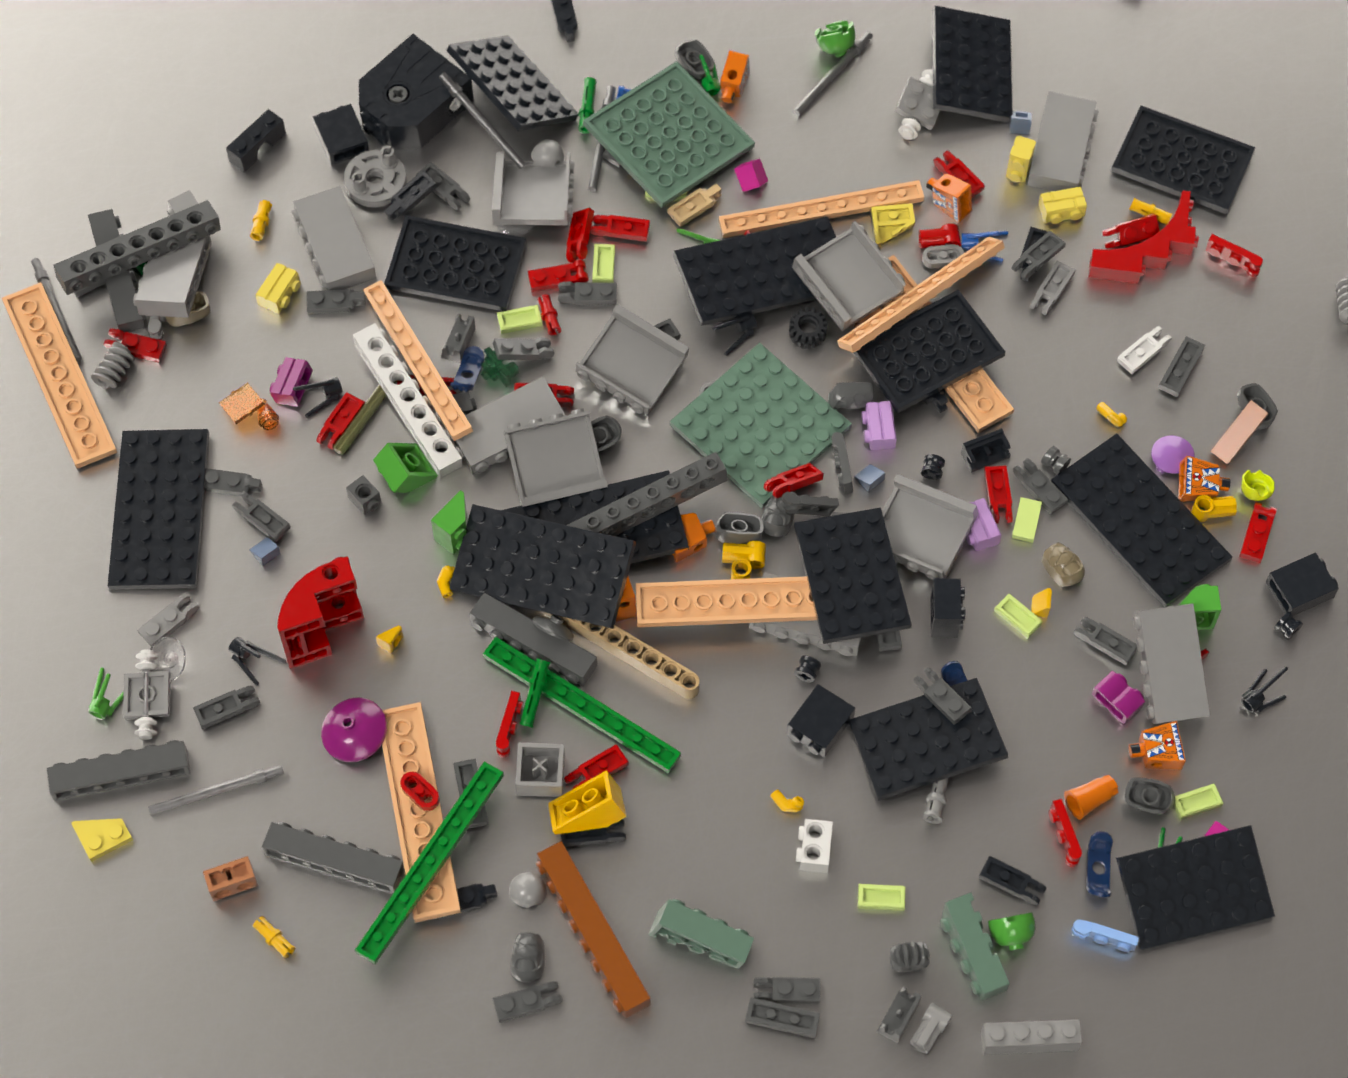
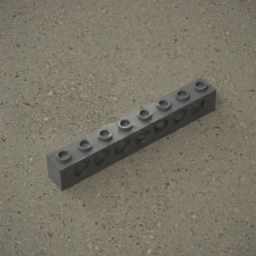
M208 200L53 264L56 278L66 295L78 292L83 288L97 284L102 280L118 275L123 271L137 267L142 263L156 259L163 254L175 251L182 246L220 231L219 216Z
M714 452L567 526L617 536L728 481L726 467L717 452Z

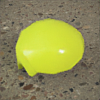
M1247 470L1242 475L1241 490L1250 500H1267L1274 493L1275 483L1269 475L1262 473L1261 470L1255 473Z

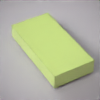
M594 244L593 283L614 282L615 244Z
M538 305L497 313L501 334L543 326Z
M1020 498L1012 534L1013 539L1033 543L1042 505L1041 501Z
M1008 594L994 608V612L1027 639L1043 622L1011 594Z
M1214 783L1175 796L1173 805L1179 819L1182 820L1222 807L1224 803Z
M859 884L858 909L904 911L905 886Z

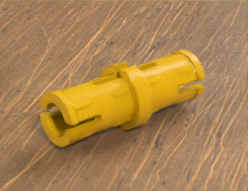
M1136 198L1133 199L1129 208L1130 211L1132 210L1144 216L1156 214L1157 221L1165 225L1169 223L1173 214L1155 207L1156 205L1153 203L1150 205Z
M267 200L259 202L257 213L253 217V228L250 237L255 241L263 240L265 228L269 225L272 203Z
M264 916L259 917L260 922L256 920L252 927L266 939V943L269 946L272 945L285 959L288 958L289 955L287 953L292 954L295 951V947L282 936L280 929H275Z

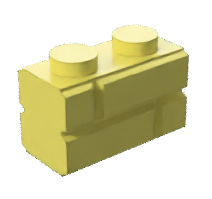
M1016 136L1006 171L1008 179L1021 183L1026 181L1032 165L1036 145L1035 140Z
M1081 187L1042 193L1038 202L1044 223L1058 224L1066 219L1079 220L1085 216L1087 209Z
M276 263L255 295L257 304L277 314L283 308L286 309L290 303V296L293 292L296 293L301 285L298 272L280 263Z

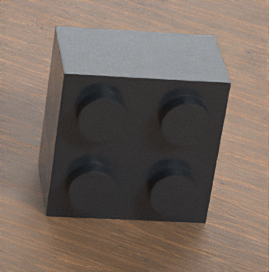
M934 578L930 595L931 637L958 638L959 630H963L966 611L965 607H963L965 587H961V579Z

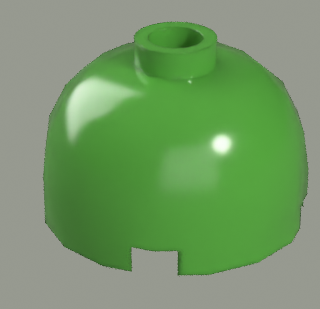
M847 20L829 23L826 25L827 29L821 31L820 27L815 31L819 48L827 54H835V57L845 55L846 51L854 45L856 39L854 24L852 21L848 24Z
M1033 912L989 920L988 929L991 938L1000 946H1009L1010 951L1024 948L1023 943L1030 941L1035 933L1036 927Z

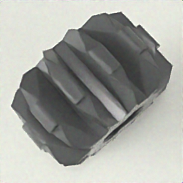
M920 941L898 944L890 950V964H892V969L898 972L922 970V968H926L930 963V953L927 944Z

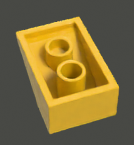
M607 770L548 803L552 830L555 835L606 828L626 817L621 788Z

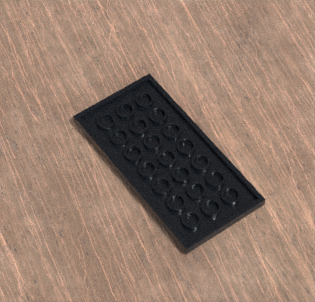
M828 216L674 250L673 257L699 322L703 326L742 317L747 314L751 315L815 300L816 297L792 268L794 258L800 254L803 257L807 256L836 238Z
M208 429L122 431L107 584L109 590L197 588L205 495V472L209 445Z
M1118 434L1106 440L1051 479V482L1066 496L1068 503L1164 607H1168L1232 560L1233 556Z
M667 470L608 484V487L526 507L521 505L501 511L568 525L669 475L670 472ZM678 505L615 536L637 542L631 564L674 554L676 550L686 548L689 550Z
M472 504L465 529L466 534L462 540L450 584L451 590L478 597L486 593L503 603L614 629L637 542Z

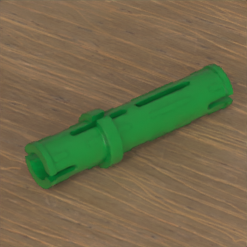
M586 77L584 79L582 104L578 112L580 117L579 132L586 134L590 132L583 126V120L595 113L593 105L597 81L593 77Z
M536 659L532 678H529L530 687L521 721L519 722L520 725L533 728L543 686L546 687L547 684L545 679L550 664L548 661Z

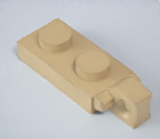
M717 184L708 190L706 188H699L670 207L668 214L679 227H682L711 208L716 203V200L722 196V189Z

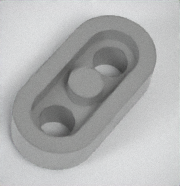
M958 245L931 246L924 250L922 262L928 268H943L955 260L950 257L957 259L964 254V250Z

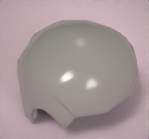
M547 139L539 142L534 147L531 157L536 165L554 167L557 161L560 163L564 162L565 155L561 146L556 141Z
M525 872L513 879L509 886V893L515 904L529 908L543 903L547 895V887L538 875Z

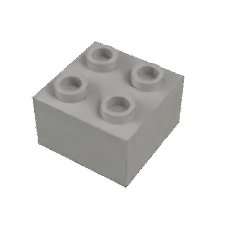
M518 742L515 783L517 795L560 797L563 795L564 744Z

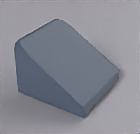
M1013 110L1010 132L1030 134L1032 113Z
M869 464L855 475L854 478L870 492L885 480V473L881 469Z
M268 537L249 549L262 566L280 554L279 547Z

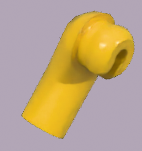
M1100 402L1097 405V411L1115 427H1122L1127 422V417L1124 413L1117 414L1105 402Z
M447 565L443 567L438 576L437 584L443 598H449L453 595L449 581L453 577L454 566Z
M779 789L770 795L771 799L783 812H799L803 808L804 800L800 796L786 799Z

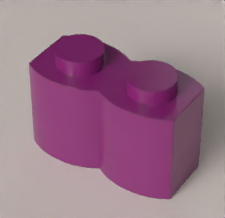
M1111 671L1100 681L1091 693L1101 705L1107 708L1123 724L1130 720L1145 703L1143 694L1138 689L1128 686L1126 678L1114 671Z

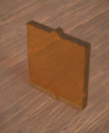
M248 382L218 402L236 425L248 416H252L255 411L265 405L264 401Z

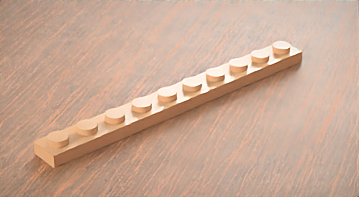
M916 180L719 216V225L723 238L743 235L748 230L754 233L826 216L830 219L869 212L871 207L923 202L924 194L920 181Z
M987 237L837 340L839 348L852 353L860 350L866 343L876 339L879 334L890 329L892 325L906 318L908 314L922 307L924 303L935 298L946 288L951 287L960 278L967 276L969 272L980 267L986 260L996 256L999 251L1004 249L1003 241Z
M382 280L364 288L363 292L453 441L473 432L472 426Z

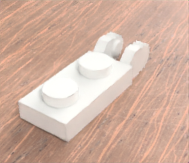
M1157 326L1124 351L1117 358V362L1129 373L1134 374L1169 344L1172 337L1168 334L1160 341L1155 340L1162 332V328Z

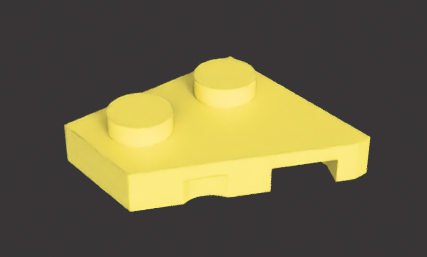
M913 203L871 207L874 238L878 247L915 225Z
M122 818L71 822L91 862L133 841Z

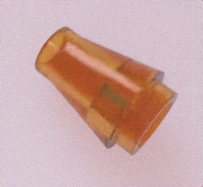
M266 399L257 400L255 407L259 426L264 430L276 428L279 424L278 414L272 409Z

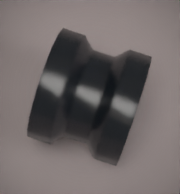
M935 454L924 456L923 463L925 466L921 469V475L930 480L941 479L943 473L941 468L945 465L944 458Z
M1287 612L1274 628L1277 631H1282L1284 637L1289 640L1299 631L1303 623L1300 620H1295L1291 612Z
M801 656L799 660L800 666L794 672L795 676L805 682H815L816 672L820 670L821 663L813 657Z

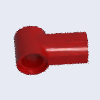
M949 223L939 229L919 230L920 249L942 245H958L961 247L957 224Z

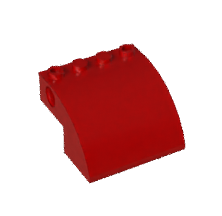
M348 556L337 557L331 562L321 565L304 575L295 583L282 603L277 628L290 669L332 655L325 631L364 618L356 589H358ZM339 604L344 605L342 608L339 609L334 608L336 605Z

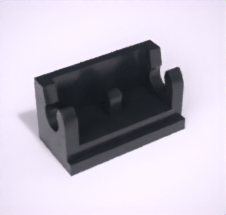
M1001 428L963 443L961 455L972 473L1010 458L1011 454L1008 449L1011 447Z

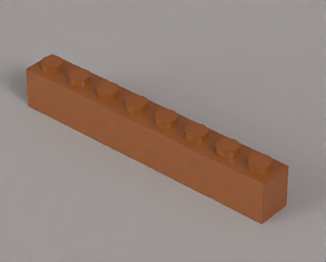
M562 841L538 852V862L535 865L540 875L545 874L548 882H546L550 893L552 895L556 893L559 899L557 904L562 914L567 913L570 918L568 924L572 932L579 934L581 938L579 944L585 954L589 952L593 959L590 961L591 966L596 974L600 972L604 980L601 983L607 994L612 993L615 999L612 1002L618 1013L622 1012L624 1017L628 1018L651 1006L650 996Z

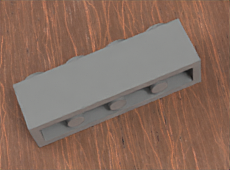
M1079 1019L984 1023L981 1030L983 1055L1078 1051L1082 1044Z

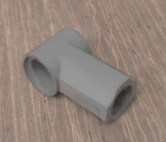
M931 1003L910 1044L920 1052L928 1054L939 1034L945 1031L953 1015L936 1004Z

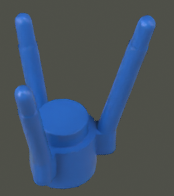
M990 231L975 234L962 233V249L968 251L979 243V238L1008 235V231ZM997 256L989 258L991 260L1003 262V258Z

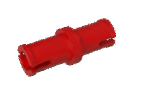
M544 294L541 295L542 299L540 296L537 299L542 311L541 318L546 323L548 334L555 336L557 332H561L557 319L558 313L553 308L550 295Z

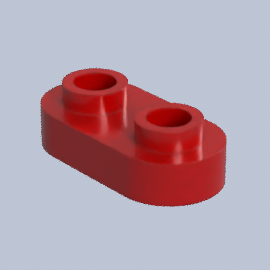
M411 771L402 776L400 780L402 791L420 809L431 811L439 805L440 797L438 791L419 773ZM412 783L417 784L414 788H410L409 786ZM427 798H432L431 802H425Z

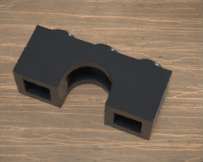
M270 109L266 110L226 147L229 162L242 172L249 169L258 160L257 153L263 143L267 142L273 146L286 134L283 119Z

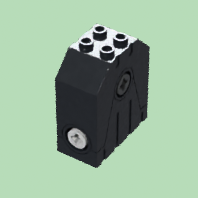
M413 33L359 79V108L362 128L367 134H372L376 137L382 146H391V149L393 148L394 150L421 149L466 109L456 97H453L448 92V87L440 80L439 76L445 72L455 84H459L463 89L462 92L473 103L472 79Z

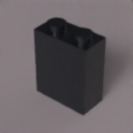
M351 104L339 106L336 109L313 116L315 130L331 166L353 159L357 155L369 151L368 140Z
M1316 552L1270 572L1266 580L1267 585L1285 614L1291 612L1293 616L1333 599L1339 589L1336 579L1329 574L1324 560L1319 558Z
M817 684L788 723L787 734L794 742H801L807 746L811 753L825 757L848 726L849 720L854 718L855 707Z

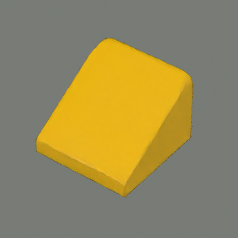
M1047 588L1032 597L1031 612L1037 617L1047 618L1049 615L1052 597L1051 588Z
M398 625L377 635V645L389 653H393L403 638L402 627Z

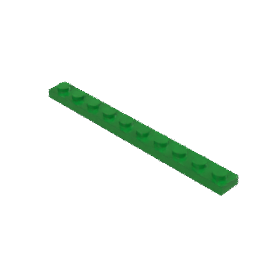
M495 637L482 653L483 657L530 686L529 678H532L536 662ZM547 671L545 679L547 684L546 687L543 686L542 690L544 696L665 772L669 773L681 757L680 751L552 671Z
M485 761L483 762L356 947V954L376 965L504 777L503 771Z

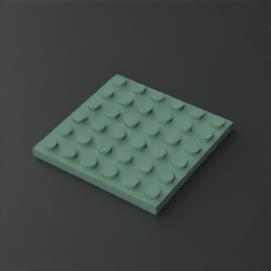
M677 61L583 120V126L661 208L755 146L753 139Z
M758 343L670 421V426L704 457L717 452L726 467L727 477L757 505L763 508L773 492H767L764 489V484L768 479L804 464L813 463L832 445V434L840 432L844 435L851 428L852 423L836 409L831 408L825 399L767 348Z

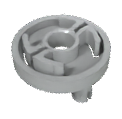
M384 146L381 150L366 151L357 155L348 163L344 172V182L348 195L355 202L366 207H382L391 204V201L394 199L393 196L407 182L405 167L400 159L394 155V149H391V146ZM375 176L383 179L375 184L368 182L370 178Z

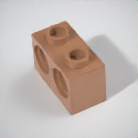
M248 856L203 871L213 902L258 886Z

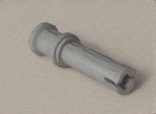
M949 778L933 783L931 793L926 798L928 802L927 809L922 816L926 822L932 824L942 823L943 806L947 803L945 791Z

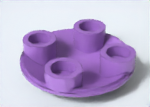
M1169 435L1158 439L1154 443L1151 456L1159 472L1179 474L1180 462L1186 456L1195 458V453L1187 440L1179 436Z

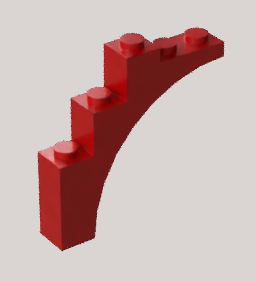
M1182 190L1174 216L1153 237L1126 248L1110 250L1093 249L1088 278L1138 284L1140 276L1144 277L1146 267L1165 270L1167 262H1171L1172 253L1191 256L1193 248L1198 247L1199 236L1195 235L1196 227L1191 226L1192 217H1189V212H1192L1193 200H1190L1191 191Z

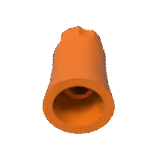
M1110 775L1096 778L1082 786L1065 791V803L1072 815L1081 820L1091 811L1119 793L1118 785Z

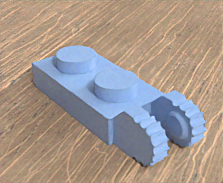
M1080 919L1074 921L1071 930L1072 934L1076 937L1078 936L1081 939L1092 937L1096 943L1103 945L1111 943L1116 945L1117 949L1124 952L1135 951L1139 939L1137 936Z

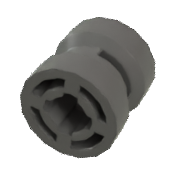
M1052 446L1041 460L1043 465L1046 467L1050 466L1057 475L1065 470L1071 462V458L1066 454L1062 455L1055 446Z

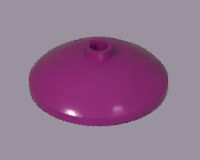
M361 697L346 699L334 706L325 717L321 728L322 743L327 752L339 761L358 762L374 754L382 745L387 733L386 716L382 709L369 699Z

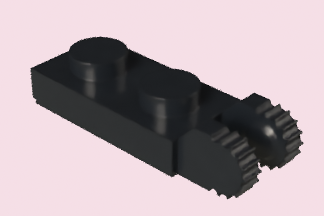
M621 819L619 822L606 828L561 834V841L565 847L608 843V841L626 840L624 832L607 833V828H621L625 825V822Z
M992 856L988 857L979 875L980 879L1037 906L1041 899L1026 891L1027 885L1039 893H1045L1047 889L1044 884L1032 879L1030 875Z

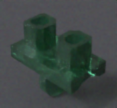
M490 347L484 349L486 357L484 359L485 362L481 365L483 368L481 372L483 379L488 380L491 378L493 381H496L499 378L505 387L510 386L511 379L519 373V367L514 361L504 365L502 362L505 360L497 359L495 349L492 350Z

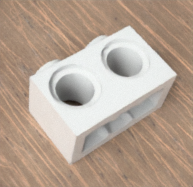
M805 819L804 827H799L798 840H803L802 848H797L796 862H801L800 870L828 873L833 822ZM811 832H818L821 836L813 838L809 834ZM810 853H814L818 855L819 858L816 860H811L807 857V855Z

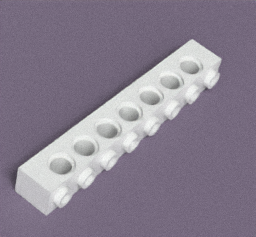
M374 323L353 334L355 347L438 477L442 478L461 468L463 454L458 446L454 447L451 442L453 439L447 429L443 430L440 425L442 422L436 412L433 413L429 408L431 405L425 395L422 396L418 391L420 387L414 378L411 379L409 377V370L404 362L400 363L397 358V350L386 341L388 338L382 328L379 329ZM375 347H380V348H382V349L379 350V351H373V350H372V349L375 348ZM384 364L392 365L390 368L383 367ZM397 380L403 381L400 385L394 384ZM407 397L414 398V400L410 402H407L404 399ZM417 414L425 415V417L421 419H418L415 416ZM434 431L436 434L429 436L426 432ZM439 448H445L447 451L444 453H439L436 450Z

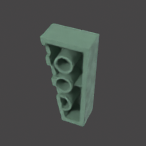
M970 892L945 902L940 924L944 932H948L952 939L950 944L954 953H958L962 960L960 965L963 972L969 974L972 980L970 985L973 993L979 995L981 1001L1007 991L1010 983L998 954L992 955V940L989 934L982 931L983 919L979 911L974 912L971 902L974 898Z
M668 899L658 910L648 935L655 938L658 934L668 938V943L674 945L677 943L687 944L689 950L695 953L703 954L706 951L711 959L738 969L745 963L754 940L747 931L727 926V922L721 919L714 920L706 916L707 914L702 910H692L686 907L684 902L677 899Z

